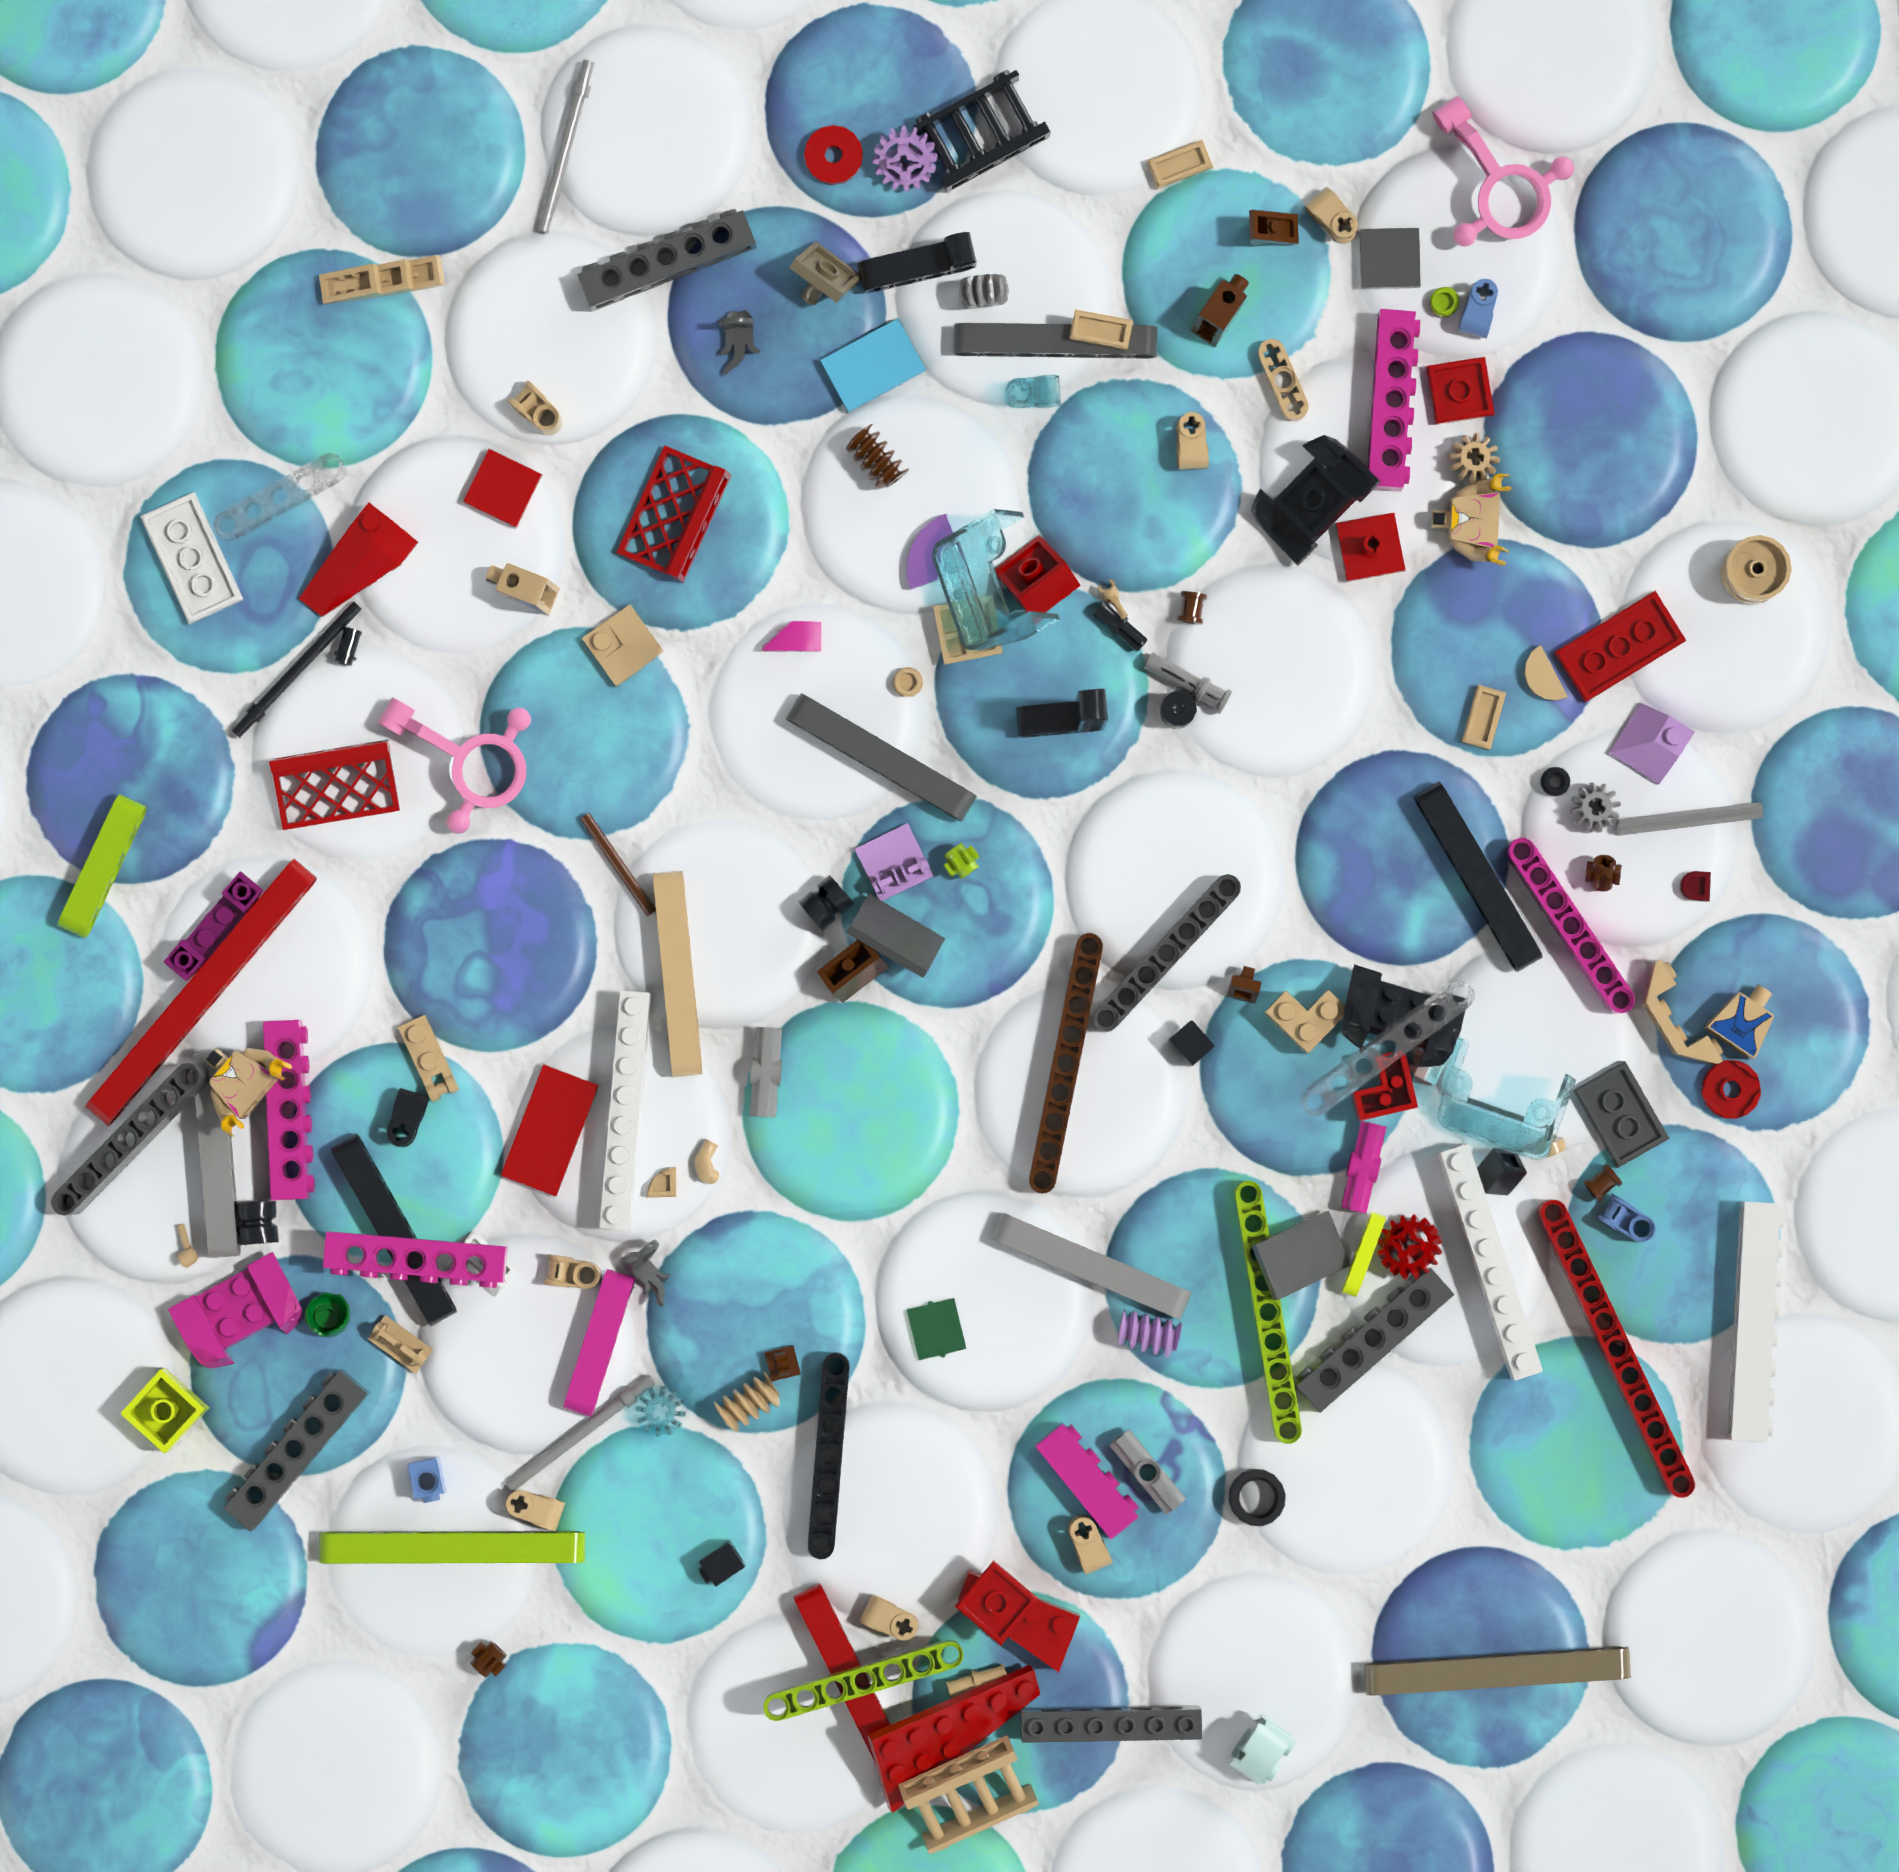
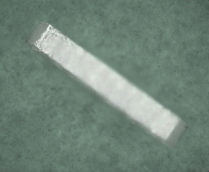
M1454 980L1308 1086L1300 1096V1103L1304 1110L1313 1116H1320L1469 1008L1475 999L1474 989L1463 980ZM1458 987H1465L1467 989V998L1462 1002H1456L1453 999V992ZM1442 1005L1443 1015L1437 1020L1430 1019L1428 1011L1431 1006ZM1411 1022L1418 1023V1034L1411 1038L1406 1037L1404 1034L1405 1026ZM1386 1040H1391L1395 1043V1049L1390 1055H1382L1380 1053V1045ZM1361 1058L1370 1059L1371 1062L1370 1069L1365 1073H1359L1355 1068L1356 1062ZM1336 1076H1344L1347 1080L1346 1087L1340 1091L1333 1090L1331 1087V1082ZM1312 1094H1320L1323 1099L1322 1104L1318 1108L1308 1107V1097Z

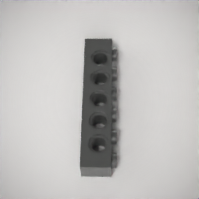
M736 209L725 211L719 215L720 219L710 223L708 220H702L693 224V229L681 233V230H677L665 235L664 241L656 244L653 241H649L637 246L638 251L628 255L626 252L617 253L609 257L610 262L602 265L595 262L584 266L582 272L577 275L591 311H596L757 248L743 210L739 212ZM724 230L730 235L729 239L722 244L716 243L713 240V236L717 231ZM689 242H699L702 245L700 252L689 254L685 250ZM663 252H671L674 255V260L668 265H663L658 262L659 255ZM637 262L644 263L647 266L645 273L640 276L633 275L630 272L632 265ZM608 273L617 274L619 276L618 283L614 286H606L603 283L605 275Z
M1428 1267L1430 1271L1428 1274L1423 1270L1419 1271L1418 1279H1415L1411 1274L1408 1277L1411 1283L1403 1290L1399 1286L1386 1297L1388 1303L1381 1309L1377 1306L1374 1307L1363 1317L1366 1322L1360 1328L1351 1327L1341 1336L1344 1341L1336 1349L1330 1346L1319 1356L1321 1362L1313 1369L1309 1365L1296 1376L1299 1381L1295 1386L1319 1413L1326 1409L1455 1295L1431 1267ZM1419 1289L1424 1293L1425 1301L1421 1306L1414 1307L1410 1303L1409 1297L1414 1290ZM1398 1309L1402 1313L1403 1319L1398 1326H1391L1387 1321V1315L1391 1310ZM1370 1329H1376L1380 1333V1341L1375 1346H1369L1365 1342V1334ZM1347 1349H1354L1358 1354V1360L1352 1366L1345 1365L1342 1360V1355ZM1324 1369H1332L1336 1374L1334 1383L1323 1385L1320 1381L1321 1372Z
M343 1369L339 1370L337 1374L332 1371L321 1384L325 1388L318 1397L315 1394L309 1397L302 1406L306 1410L299 1419L293 1417L283 1429L286 1435L281 1441L277 1442L274 1440L263 1452L267 1457L260 1466L255 1462L246 1472L244 1477L248 1480L241 1488L235 1486L225 1497L228 1504L223 1509L250 1532L256 1529L370 1393ZM330 1394L337 1395L341 1400V1406L337 1411H332L326 1406V1398ZM310 1417H316L321 1422L322 1427L317 1434H313L307 1429L306 1424ZM291 1440H296L302 1445V1452L298 1457L288 1453L287 1445ZM271 1463H277L282 1467L283 1474L278 1480L272 1479L268 1474V1467ZM252 1486H257L263 1491V1499L259 1503L253 1502L249 1498V1490Z
M1200 1706L1022 1709L1021 1740L1022 1743L1202 1740V1709Z

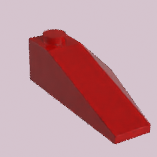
M368 502L339 540L299 599L320 616L324 617L367 586H371L378 579L401 566L419 542Z

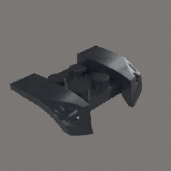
M1322 435L1302 445L1314 459L1275 499L1260 488L1250 510L1260 527L1297 566L1318 546L1316 541L1356 500L1361 503L1381 482L1348 448L1338 440L1326 435Z
M1354 964L1344 1009L1342 1035L1356 1047L1362 1049L1368 1033L1423 1049L1418 1067L1444 1065L1452 1055L1459 1038L1467 998L1440 990L1437 996L1434 997L1381 981V972Z

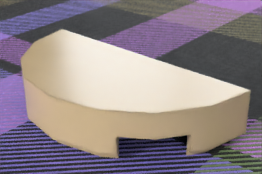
M1538 646L1530 653L1525 663L1524 677L1527 686L1536 696L1545 700L1558 701L1568 698L1542 646Z

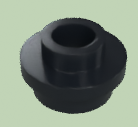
M1551 767L1541 776V788L1550 796H1561L1570 787V776L1563 768ZM1555 776L1560 779L1559 787L1551 786V777Z

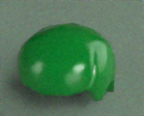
M323 1292L309 1302L305 1309V1322L315 1335L326 1338L335 1337L344 1332L350 1322L349 1304L341 1294Z

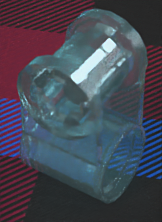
M1040 375L1012 379L1004 390V400L1008 406L1017 409L1061 406L1059 375ZM1015 387H1019L1020 392H1025L1020 400H1016V396L1010 394Z

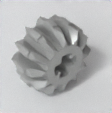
M1002 274L964 277L960 280L959 298H961L962 306L966 308L1004 305L1008 301L1009 288L1006 277Z
M1591 782L1588 785L1589 793L1585 788L1580 787L1578 793L1582 798L1577 796L1571 798V802L1579 805V807L1571 808L1570 814H1580V817L1575 819L1574 823L1578 825L1585 820L1584 831L1586 832L1591 829L1593 823L1596 833L1602 832V823L1609 829L1613 824L1608 817L1618 819L1620 816L1619 813L1612 811V808L1621 806V802H1611L1610 799L1616 795V792L1613 790L1607 795L1604 794L1607 789V785L1604 783L1600 785L1597 792L1595 783ZM1597 800L1599 802L1598 807L1602 809V812L1599 811L1593 815L1592 808L1588 805Z

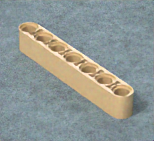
M683 870L653 873L672 1076L702 1075V1058Z

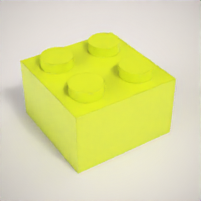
M162 1368L120 1414L166 1454L176 1446L210 1407L167 1368Z

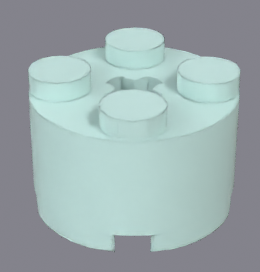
M1260 1714L1254 1720L1258 1723V1726L1254 1730L1248 1728L1231 1754L1234 1758L1228 1761L1230 1766L1258 1785L1260 1783L1265 1784L1267 1780L1272 1781L1280 1769V1766L1277 1765L1278 1761L1283 1755L1288 1756L1296 1744V1741L1291 1739L1292 1735L1263 1714Z

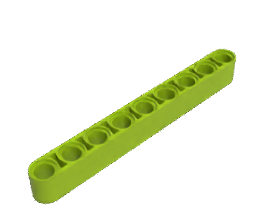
M1243 1181L1234 1190V1200L1272 1427L1275 1437L1280 1442L1292 1444L1300 1438L1302 1427L1280 1299L1273 1301L1269 1288L1265 1291H1260L1256 1288L1255 1279L1263 1273L1259 1263L1250 1256L1251 1245L1270 1237L1261 1187L1257 1183ZM1247 1185L1252 1186L1256 1191V1197L1250 1203L1244 1202L1240 1197L1241 1189ZM1250 1215H1256L1260 1218L1261 1226L1256 1232H1250L1245 1227V1220ZM1270 1303L1276 1309V1314L1271 1320H1263L1260 1316V1309L1264 1304ZM1277 1333L1280 1336L1281 1343L1277 1349L1269 1350L1265 1346V1338L1268 1334ZM1274 1363H1282L1286 1369L1285 1375L1280 1379H1273L1270 1375V1367ZM1281 1392L1288 1393L1291 1398L1289 1406L1284 1409H1279L1275 1405V1397ZM1285 1422H1292L1295 1425V1433L1290 1438H1283L1279 1432L1280 1426Z
M585 1532L319 1533V1563L585 1562Z

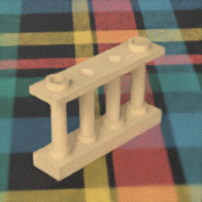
M1008 1735L898 1784L907 1809L910 1810L917 1806L929 1829L922 1833L929 1854L944 1850L954 1843L1020 1813H1025L1039 1805L1031 1784L1021 1787L1011 1766V1763L1018 1759ZM1000 1769L1011 1793L994 1800L983 1776ZM972 1781L983 1806L967 1813L956 1788ZM945 1794L956 1818L940 1825L928 1801Z

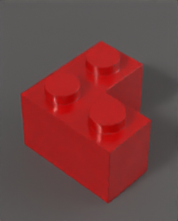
M1405 1049L1374 1056L1373 1061L1379 1086L1350 1092L1357 1121L1418 1108Z

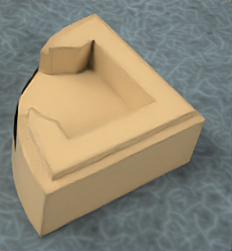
M676 1167L665 1169L652 1179L647 1189V1197H677Z

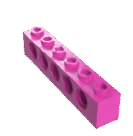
M1380 309L1378 312L1367 467L1381 482L1373 490L1402 491L1404 484H1409L1410 466H1405L1406 455H1411L1412 437H1407L1408 425L1413 426L1414 408L1409 407L1410 396H1415L1416 378H1411L1412 367H1417L1418 349H1413L1414 337L1419 338L1420 320L1415 319L1416 311ZM1394 335L1402 336L1406 343L1405 347L1401 349L1394 348L1390 343V337ZM1392 364L1401 366L1403 376L1393 378L1388 372V367ZM1391 393L1397 394L1401 398V405L1396 408L1389 406L1386 402V396ZM1387 423L1396 424L1399 428V435L1396 437L1388 436L1384 431V425ZM1386 452L1394 453L1397 457V464L1395 466L1385 465L1382 461V454Z
M302 1020L263 1021L264 1050L271 1052L280 1060L291 1064L292 1068L284 1067L281 1075L286 1072H292L296 1078L295 1085L290 1089L284 1088L281 1084V1079H279L266 1094L271 1201L310 1199V1193L315 1192L314 1175H309V1163H313L314 1154L313 1146L308 1145L307 1133H312L311 1115H306V1103H311L310 1085H305V1074L309 1073L310 1064L309 1056H304L303 1044H308V1028L303 1026ZM286 1042H290L294 1046V1054L289 1059H284L280 1055V1047ZM289 1101L293 1102L297 1107V1113L291 1119L286 1118L282 1113L284 1104ZM293 1131L298 1136V1144L290 1149L285 1146L283 1139L286 1133ZM290 1161H295L300 1167V1172L295 1178H289L285 1173V1166Z
M327 1231L323 1268H330V1274L348 1275V1270L360 1271V1277L378 1278V1272L390 1273V1279L408 1280V1275L420 1276L419 1282L437 1283L438 1277L450 1278L449 1284L467 1286L468 1280L480 1281L479 1287L497 1288L498 1282H505L508 1246ZM353 1246H357L363 1251V1259L358 1264L352 1263L348 1258V1252ZM382 1249H388L393 1254V1261L389 1266H383L378 1261V1254ZM413 1251L419 1252L423 1257V1264L418 1269H414L408 1264V1256ZM442 1254H448L453 1259V1266L449 1271H442L438 1267L437 1261ZM473 1256L479 1257L483 1262V1269L478 1274L471 1273L467 1268V1262Z

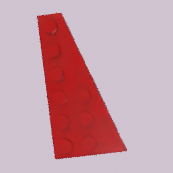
M1030 1664L867 1735L887 1806L892 1813L905 1804L898 1784L968 1753L1040 1695L1035 1671Z

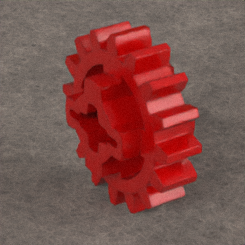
M1414 1214L1410 1221H1407L1405 1216L1402 1215L1399 1224L1391 1220L1390 1225L1392 1228L1390 1230L1382 1229L1385 1239H1378L1377 1242L1383 1248L1377 1251L1378 1256L1383 1259L1381 1261L1385 1269H1389L1393 1276L1398 1275L1400 1272L1404 1280H1407L1409 1273H1412L1415 1279L1419 1278V1271L1421 1270L1426 1274L1430 1273L1427 1266L1429 1264L1437 1265L1438 1262L1434 1256L1442 1254V1250L1437 1246L1443 1243L1440 1236L1436 1235L1438 1230L1434 1225L1430 1226L1429 1221L1425 1217L1419 1221L1418 1217ZM1420 1232L1426 1235L1428 1242L1422 1239ZM1392 1252L1398 1255L1399 1262L1393 1259Z

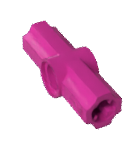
M1361 1121L1355 1149L1351 1152L1347 1166L1346 1177L1348 1179L1344 1189L1341 1208L1367 1213L1373 1183H1376L1380 1170V1152L1384 1142L1386 1126Z

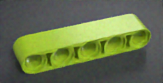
M121 794L117 796L58 921L59 927L87 938L145 817L147 806Z

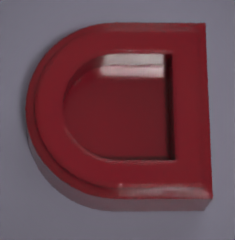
M1692 871L1685 874L1679 884L1682 896L1689 901L1710 902L1711 872Z

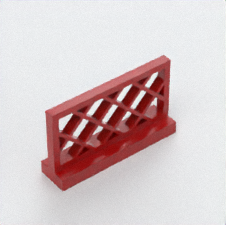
M664 445L616 553L684 583L729 483L731 474L721 467L713 466ZM671 455L679 458L683 469L667 475L664 465L668 456ZM685 461L693 465L686 467ZM698 468L709 471L705 482L696 486L693 485L689 472ZM685 474L690 488L674 494L670 480ZM666 482L671 496L655 502L652 494L654 487ZM701 489L699 495L697 496L696 491ZM692 493L695 504L691 510L682 513L677 499ZM673 501L678 515L662 521L658 507ZM654 509L659 523L643 529L640 521L642 514ZM680 520L683 527L681 535L669 540L665 526ZM638 525L639 531L635 532V529ZM661 528L666 542L650 548L645 534ZM642 536L646 550L637 554L626 551L631 539ZM677 543L675 549L673 550L672 545ZM668 547L671 557L667 566L664 567L656 563L653 552ZM649 555L650 560H647L643 557Z
M389 739L271 759L269 765L273 775L282 829L288 830L400 811ZM385 759L387 772L380 781L366 770L372 761ZM367 762L363 769L357 765L359 763ZM351 765L360 772L351 786L336 776L343 766ZM338 767L334 774L328 770ZM322 770L331 777L322 791L307 781L313 771ZM309 772L305 778L298 775L300 773ZM363 774L378 784L369 798L354 788ZM292 775L302 783L295 793L291 795L282 789L280 777ZM387 776H388V781H389V786H390V787H388L387 785H385V784L383 783V782L385 781V779L387 778ZM333 780H336L348 789L339 803L324 793ZM304 784L319 794L310 808L295 798ZM380 786L391 793L393 805L380 807L371 800ZM351 791L366 801L359 811L351 812L342 805ZM283 795L290 799L286 805ZM321 797H324L336 806L330 816L322 817L313 810ZM293 801L307 812L301 821L288 823L286 810ZM368 803L374 807L373 809L364 810ZM338 809H341L345 812L343 814L335 815ZM309 814H312L316 817L313 819L305 820Z

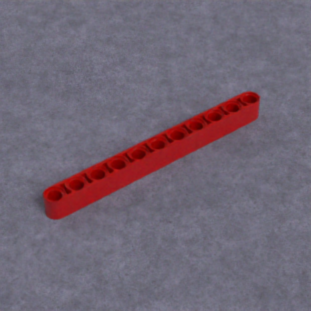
M293 859L282 870L91 1097L85 1106L86 1109L107 1126H110L120 1116L314 885L317 877L296 859Z
M1545 1200L1538 1207V1219L1665 1489L1673 1496L1679 1498L1688 1497L1695 1489L1692 1473L1568 1210L1559 1200ZM1554 1204L1558 1207L1560 1213L1559 1217L1551 1222L1545 1217V1209L1547 1206ZM1567 1231L1572 1236V1243L1568 1248L1560 1247L1557 1241L1559 1234ZM1579 1258L1584 1262L1585 1270L1582 1274L1576 1276L1571 1272L1570 1265L1574 1259ZM1592 1285L1597 1289L1598 1295L1596 1300L1589 1303L1584 1299L1583 1291L1587 1286ZM1605 1312L1610 1317V1324L1606 1329L1601 1330L1596 1325V1318L1600 1313ZM1613 1340H1619L1623 1345V1351L1619 1356L1614 1357L1609 1353L1608 1348ZM1626 1367H1632L1635 1370L1636 1377L1633 1382L1626 1384L1621 1377L1622 1371ZM1645 1394L1649 1401L1648 1406L1644 1410L1639 1411L1634 1405V1400L1638 1395ZM1657 1421L1661 1425V1433L1657 1437L1651 1438L1647 1433V1427L1651 1422ZM1670 1448L1674 1453V1459L1670 1464L1664 1465L1660 1461V1454L1664 1449ZM1682 1475L1686 1478L1687 1486L1683 1491L1676 1492L1673 1488V1480L1677 1476Z

